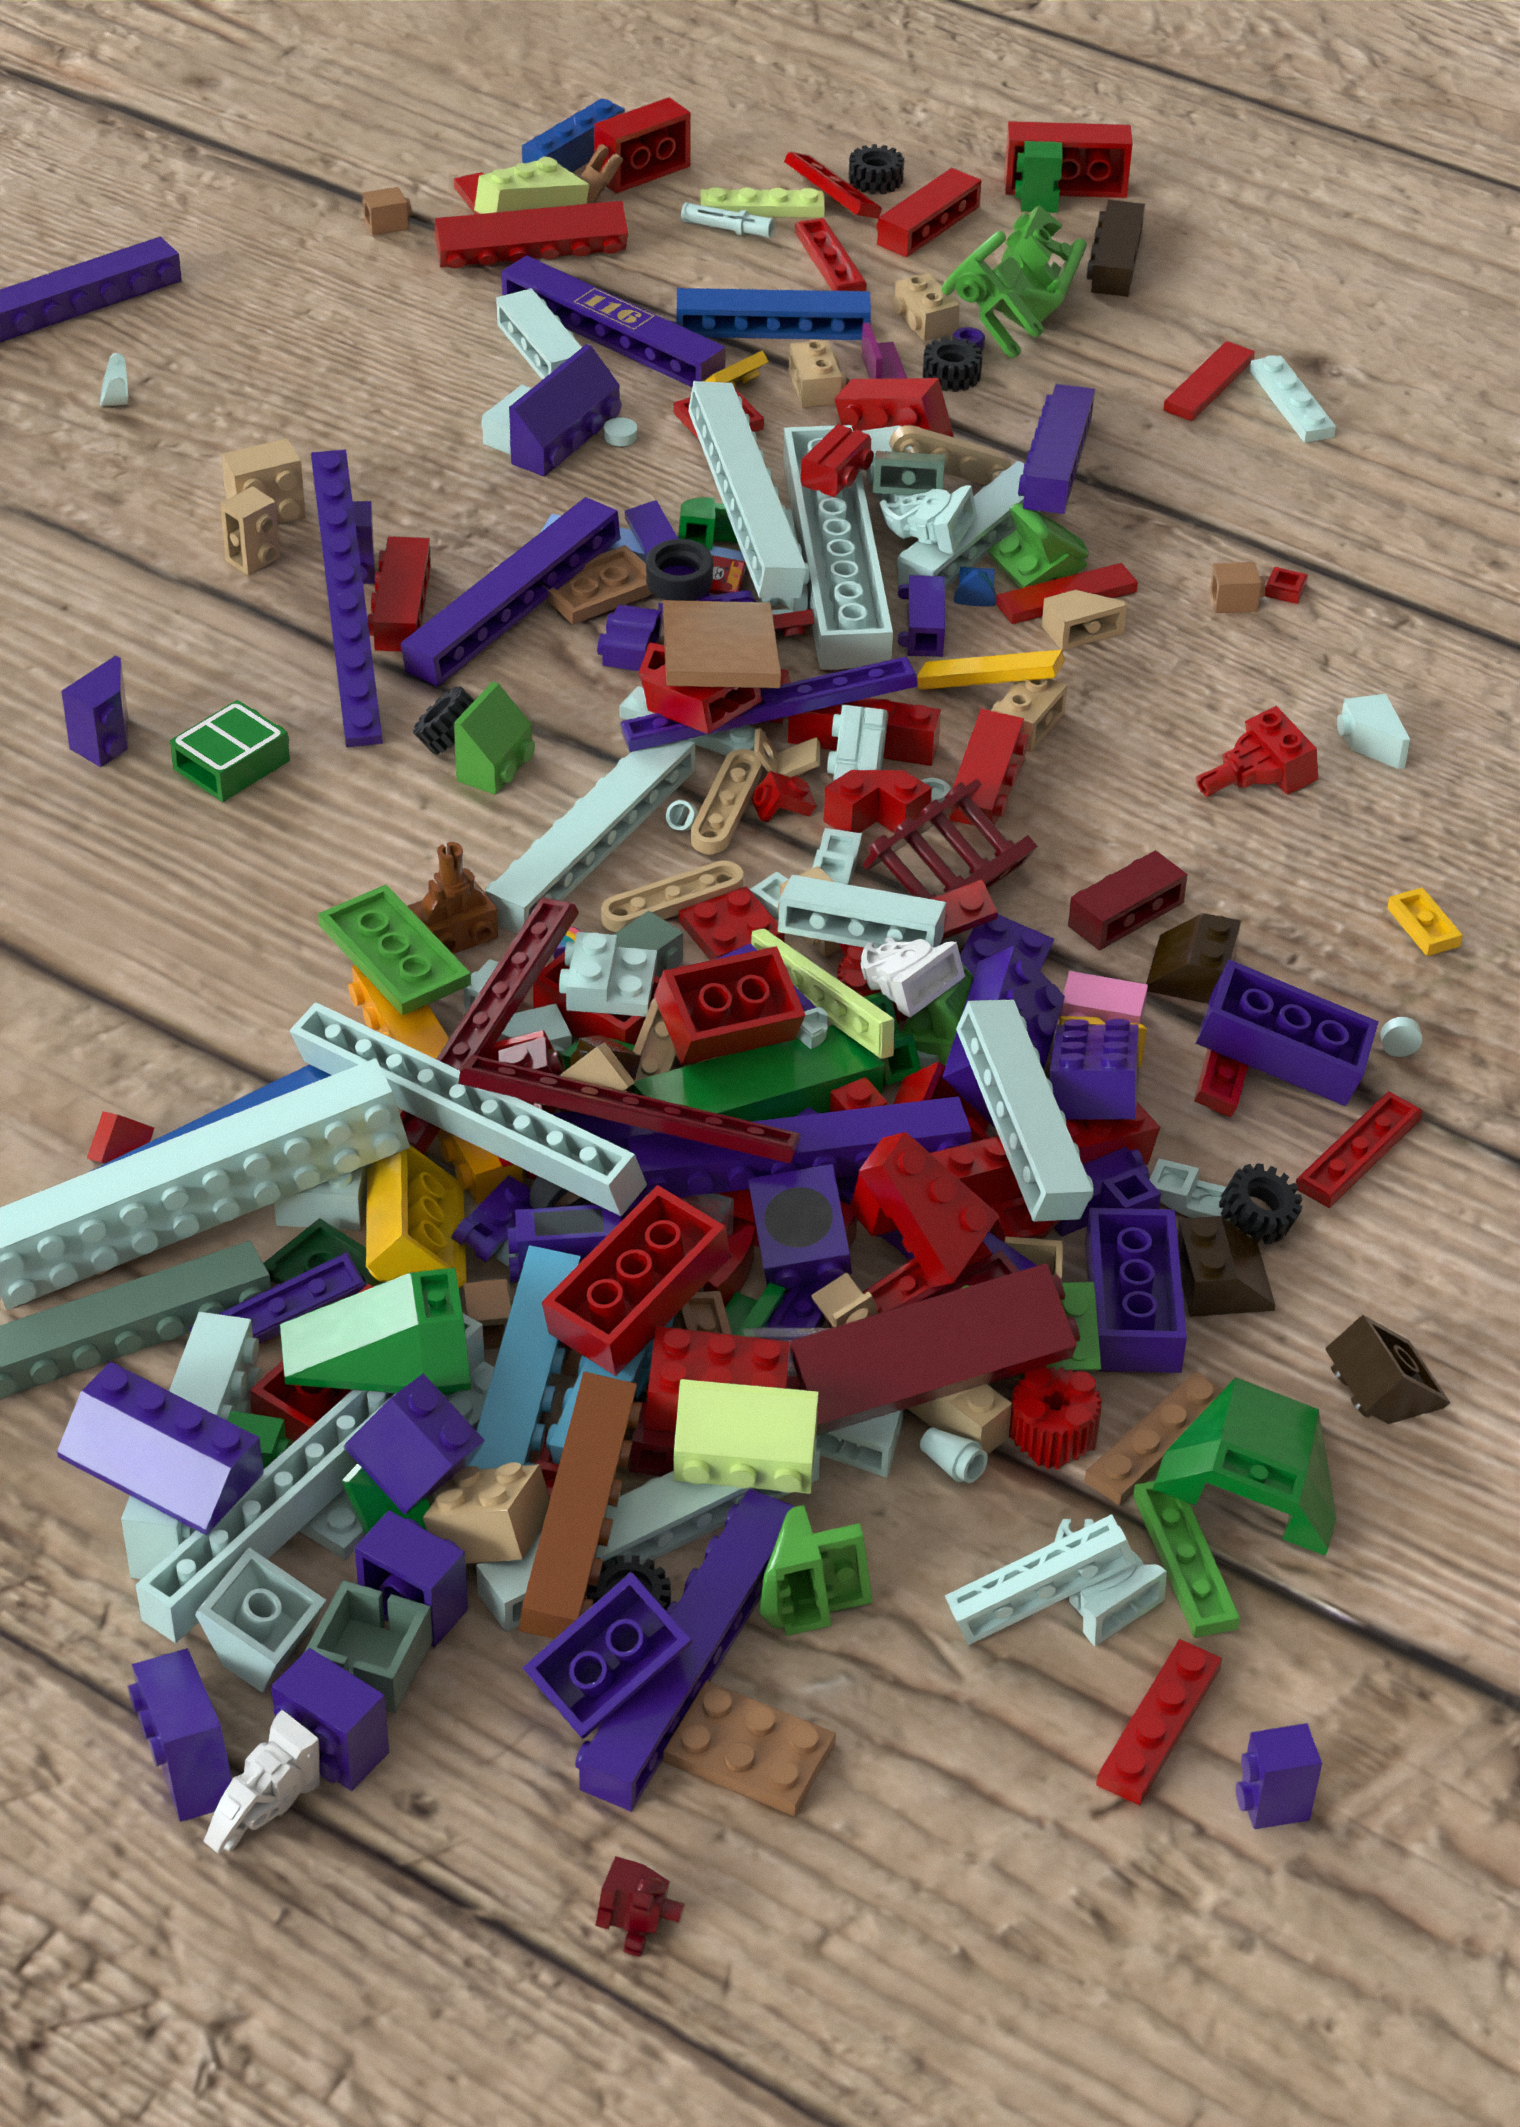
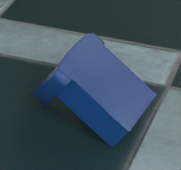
M960 567L959 585L954 594V602L968 606H995L997 599L994 589L995 569Z

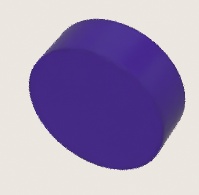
M964 327L953 333V337H958V341H962L963 338L968 339V344L974 342L977 344V348L980 347L982 351L984 350L985 335L979 329Z

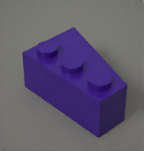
M185 1648L132 1664L136 1682L128 1685L134 1712L138 1713L145 1740H149L155 1766L162 1767L179 1821L183 1822L215 1812L232 1778L221 1724L189 1649Z

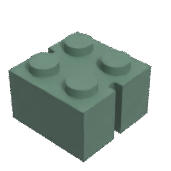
M342 1580L304 1653L311 1648L385 1695L386 1711L396 1714L433 1641L431 1606L391 1594L387 1601L389 1630L384 1629L382 1591Z

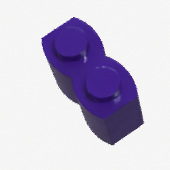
M619 604L615 613H609L606 623V634H600L597 645V654L602 655V666L639 671L649 643L657 644L661 634V610Z

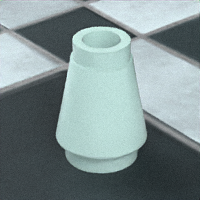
M934 1427L928 1429L920 1441L921 1451L926 1453L956 1482L965 1481L973 1483L982 1475L986 1468L988 1455L982 1450L981 1444L977 1441L938 1430Z

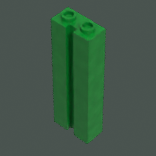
M831 1025L828 1026L826 1039L815 1048L810 1049L796 1037L795 1040L717 1057L636 1080L632 1093L753 1122L795 1117L808 1107L817 1113L830 1112L831 1091L864 1077L882 1095L886 1069L885 1063L874 1053L836 1026Z

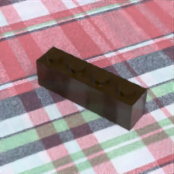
M1108 200L1106 211H1100L1086 279L1092 280L1091 293L1129 297L1142 234L1145 204Z

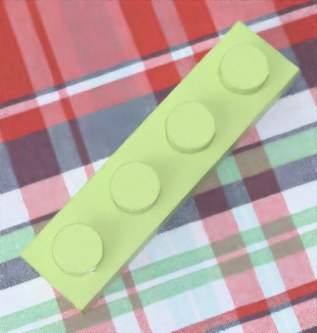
M719 187L701 189L702 206L734 212L746 210L750 215L761 217H824L823 190L812 188L802 190H785L782 188H773L771 190H754L752 188L724 190Z

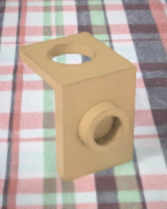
M758 728L755 730L754 753L768 773L772 771L788 777L800 776L820 765V742L817 737L777 753L762 729Z
M1005 1237L1004 1243L1037 1266L1047 1263L1051 1275L1057 1274L1062 1282V1240Z
M848 1273L843 1274L811 1296L832 1327L878 1314L873 1296L870 1292L863 1294Z

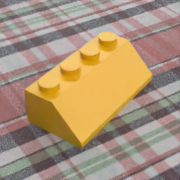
M410 1144V1148L374 1162L367 1168L366 1267L377 1280L388 1282L412 1272L455 1268L458 1288H461L463 1283H467L465 1244L461 1246L451 1239L453 1232L464 1219V1190L461 1188L458 1180Z

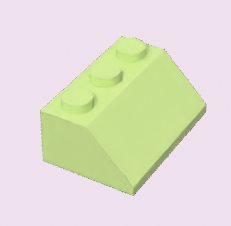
M681 1379L674 1445V1481L734 1486L742 1489L756 1488L778 1490L785 1493L799 1492L811 1494L816 1452L818 1392Z

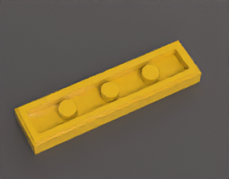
M1060 649L927 661L917 675L918 689L925 690L1052 679L1058 674L1065 659L1063 651Z

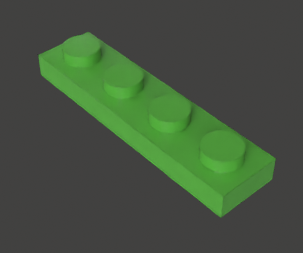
M1155 1481L1136 1484L1133 1493L1134 1500L1161 1563L1167 1571V1577L1193 1638L1237 1630L1240 1621L1239 1614L1190 1503L1153 1490Z

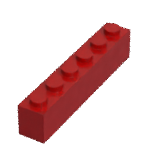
M623 201L440 217L435 218L434 236L440 268L450 267L456 269L473 264L488 266L496 262H517L526 255L533 259L543 258L551 260L558 256L568 255L582 257L589 253L599 252L613 254L620 250H626L628 228Z

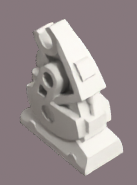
M892 937L885 938L886 944L878 948H874L873 942L866 943L861 955L862 962H860L862 973L870 989H881L883 995L896 1002L898 1011L908 1017H912L965 977L957 942L953 941L932 947L929 942L922 939L912 942H895Z
M281 1710L271 1725L269 1742L260 1743L245 1760L244 1773L234 1777L223 1794L203 1842L217 1853H222L224 1848L232 1851L247 1828L256 1830L277 1815L281 1817L294 1803L300 1793H309L315 1790L320 1785L319 1738Z

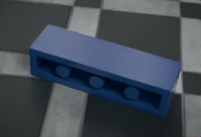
M601 98L583 110L576 112L571 117L523 144L522 163L537 161L542 157H549L556 160L557 164L571 173L589 163L595 153L594 123L625 113V108L612 103L608 99Z

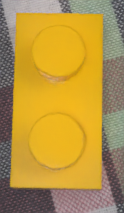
M762 350L714 373L704 382L733 383L734 388H736L735 382L742 380L743 384H747L761 375L759 369L769 361Z
M1423 887L1389 897L1387 909L1426 956L1461 946L1462 933Z

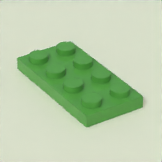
M387 884L318 913L319 926L402 1016L471 985V973Z

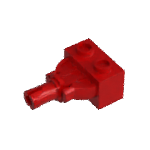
M1275 706L1245 721L1246 733L1237 740L1234 749L1222 754V765L1196 776L1197 786L1206 798L1231 785L1239 786V788L1244 787L1245 789L1255 783H1276L1286 795H1289L1319 780L1317 748Z

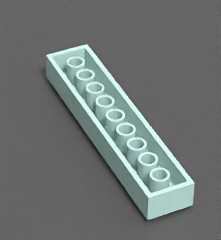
M843 425L852 429V425ZM835 426L784 428L783 464L797 541L801 545L803 561L809 565V581L806 586L808 591L809 610L812 609L814 618L812 630L819 670L852 669L891 660L893 630L861 471L856 475L853 485L850 488L845 487L835 497L823 494L819 489L814 491L803 487L802 483H800L801 459Z
M374 1058L0 1207V1297L6 1310L25 1304L63 1287L70 1286L73 1283L231 1221L306 1189L313 1188L316 1185L329 1181L331 1178L350 1173L358 1168L410 1148L393 1092L377 1059Z

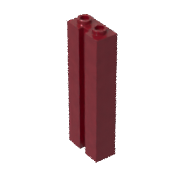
M1045 1263L791 1340L789 1354L800 1386L802 1385L805 1391L818 1392L816 1435L819 1436L1072 1358L1077 1347L1076 1342L1080 1341V1333L1072 1315L1067 1317L1061 1303V1301L1065 1300V1292L1057 1274L1052 1276L1048 1264Z

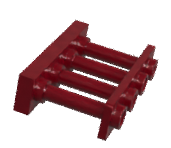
M976 779L967 786L962 782L957 784L946 794V800L942 803H939L937 799L929 803L919 813L921 817L915 821L911 817L904 820L893 831L894 835L890 838L882 835L867 848L870 855L862 866L868 871L882 861L911 896L932 899L937 897L935 893L930 894L895 853L906 844L911 846L945 886L943 889L945 893L981 879L986 888L989 889L1022 866L1038 846L1028 835L1016 844L1012 840H1006L971 799L982 786V783ZM960 808L996 850L994 854L996 858L991 861L986 857L982 859L947 816ZM934 826L970 867V876L965 879L961 875L956 876L921 834Z

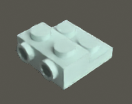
M577 932L575 942L566 943L565 966H570V969H561L559 992L566 994L567 1010L646 1017L657 965V950L617 947V935Z

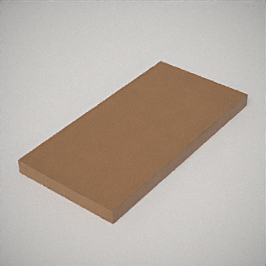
M663 600L667 686L780 688L781 672L771 603Z

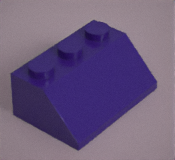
M630 1572L522 1668L578 1735L584 1739L693 1642L636 1576Z

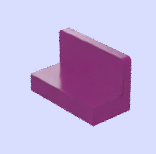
M863 323L861 356L869 378H907L894 342L877 343L870 323Z

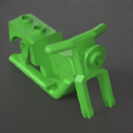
M1040 205L1029 215L1024 212L1019 216L1012 226L1015 230L1007 240L1005 233L1002 231L993 234L952 272L941 287V291L945 295L952 294L956 289L961 299L966 302H976L981 308L980 320L1001 346L1004 353L1012 359L1021 354V348L994 315V309L1004 313V316L1025 329L1032 337L1040 336L1044 331L1041 323L1063 303L1087 247V243L1083 239H1077L1072 245L1068 243L1061 244L1052 240L1051 237L1062 227V224ZM1005 242L1007 248L1001 262L992 270L983 260ZM1052 254L1060 256L1065 261L1062 268L1055 262L1049 266L1047 262Z

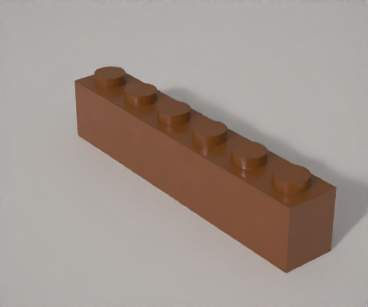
M583 1371L521 1609L519 1631L555 1639L593 1606L594 1600L586 1598L589 1585L598 1586L604 1559L596 1558L599 1545L608 1546L613 1525V1519L605 1517L608 1505L618 1506L623 1480L615 1477L618 1467L627 1468L633 1441L625 1440L628 1428L637 1429L642 1403L634 1401L637 1383Z

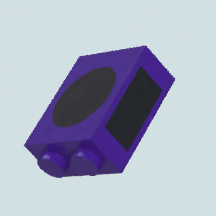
M833 1164L748 1179L766 1285L771 1282L785 1289H791L804 1282L816 1280L831 1282L845 1273L852 1274L850 1252Z
M599 1205L515 1210L516 1227L507 1228L509 1254H517V1257H509L510 1283H519L529 1245L580 1256L581 1263L621 1222V1216Z

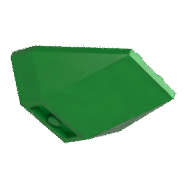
M455 1268L408 1273L280 1324L285 1384L398 1393L424 1373L443 1395L471 1390L464 1319Z
M1235 1377L1165 1451L1153 1490L1196 1506L1206 1483L1289 1514L1282 1539L1325 1556L1329 1549L1335 1526L1336 1512L1319 1409Z

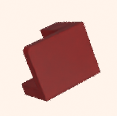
M103 1111L87 1159L106 1164L149 1143L155 1127L118 1114Z

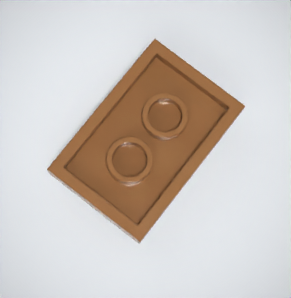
M626 545L598 555L585 564L583 570L558 590L555 588L549 590L544 586L549 591V597L546 600L572 624L584 622L599 614L615 610L619 604L626 605L653 594L646 583V563Z
M706 1680L664 1749L663 1762L795 1817L835 1746L836 1733Z

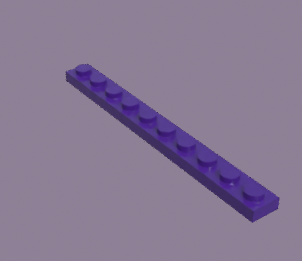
M346 449L311 452L346 747L383 744Z

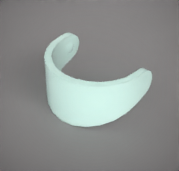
M114 353L109 358L101 390L100 406L128 405L125 357L120 353Z

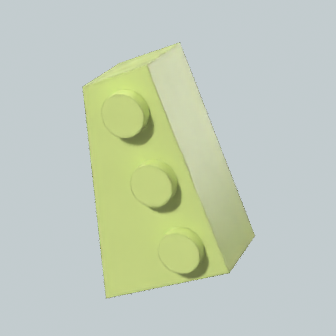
M542 157L537 161L519 163L514 167L503 170L496 169L491 173L480 175L474 210L483 214L586 204L590 184L557 164L556 160Z

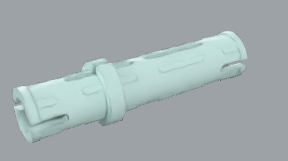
M685 202L681 211L682 222L732 230L741 236L748 233L771 238L775 230L774 218L750 215L746 210L734 212Z

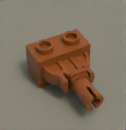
M448 842L446 855V847L443 844L440 845L437 849L439 872L434 874V880L429 881V892L422 901L410 904L407 907L452 954L498 938L497 908L477 884L473 872L467 868L463 869L462 846L456 842Z

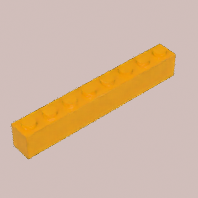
M352 965L353 982L348 984L349 994L353 1004L362 1007L366 1026L436 1059L449 1038L430 1006L425 1005L402 1016L358 967ZM440 1129L437 1137L445 1161L447 1163L453 1162L461 1188L463 1190L468 1189L477 1204L483 1202L508 1175L523 1183V1168L517 1165L503 1168L498 1156L443 1129Z

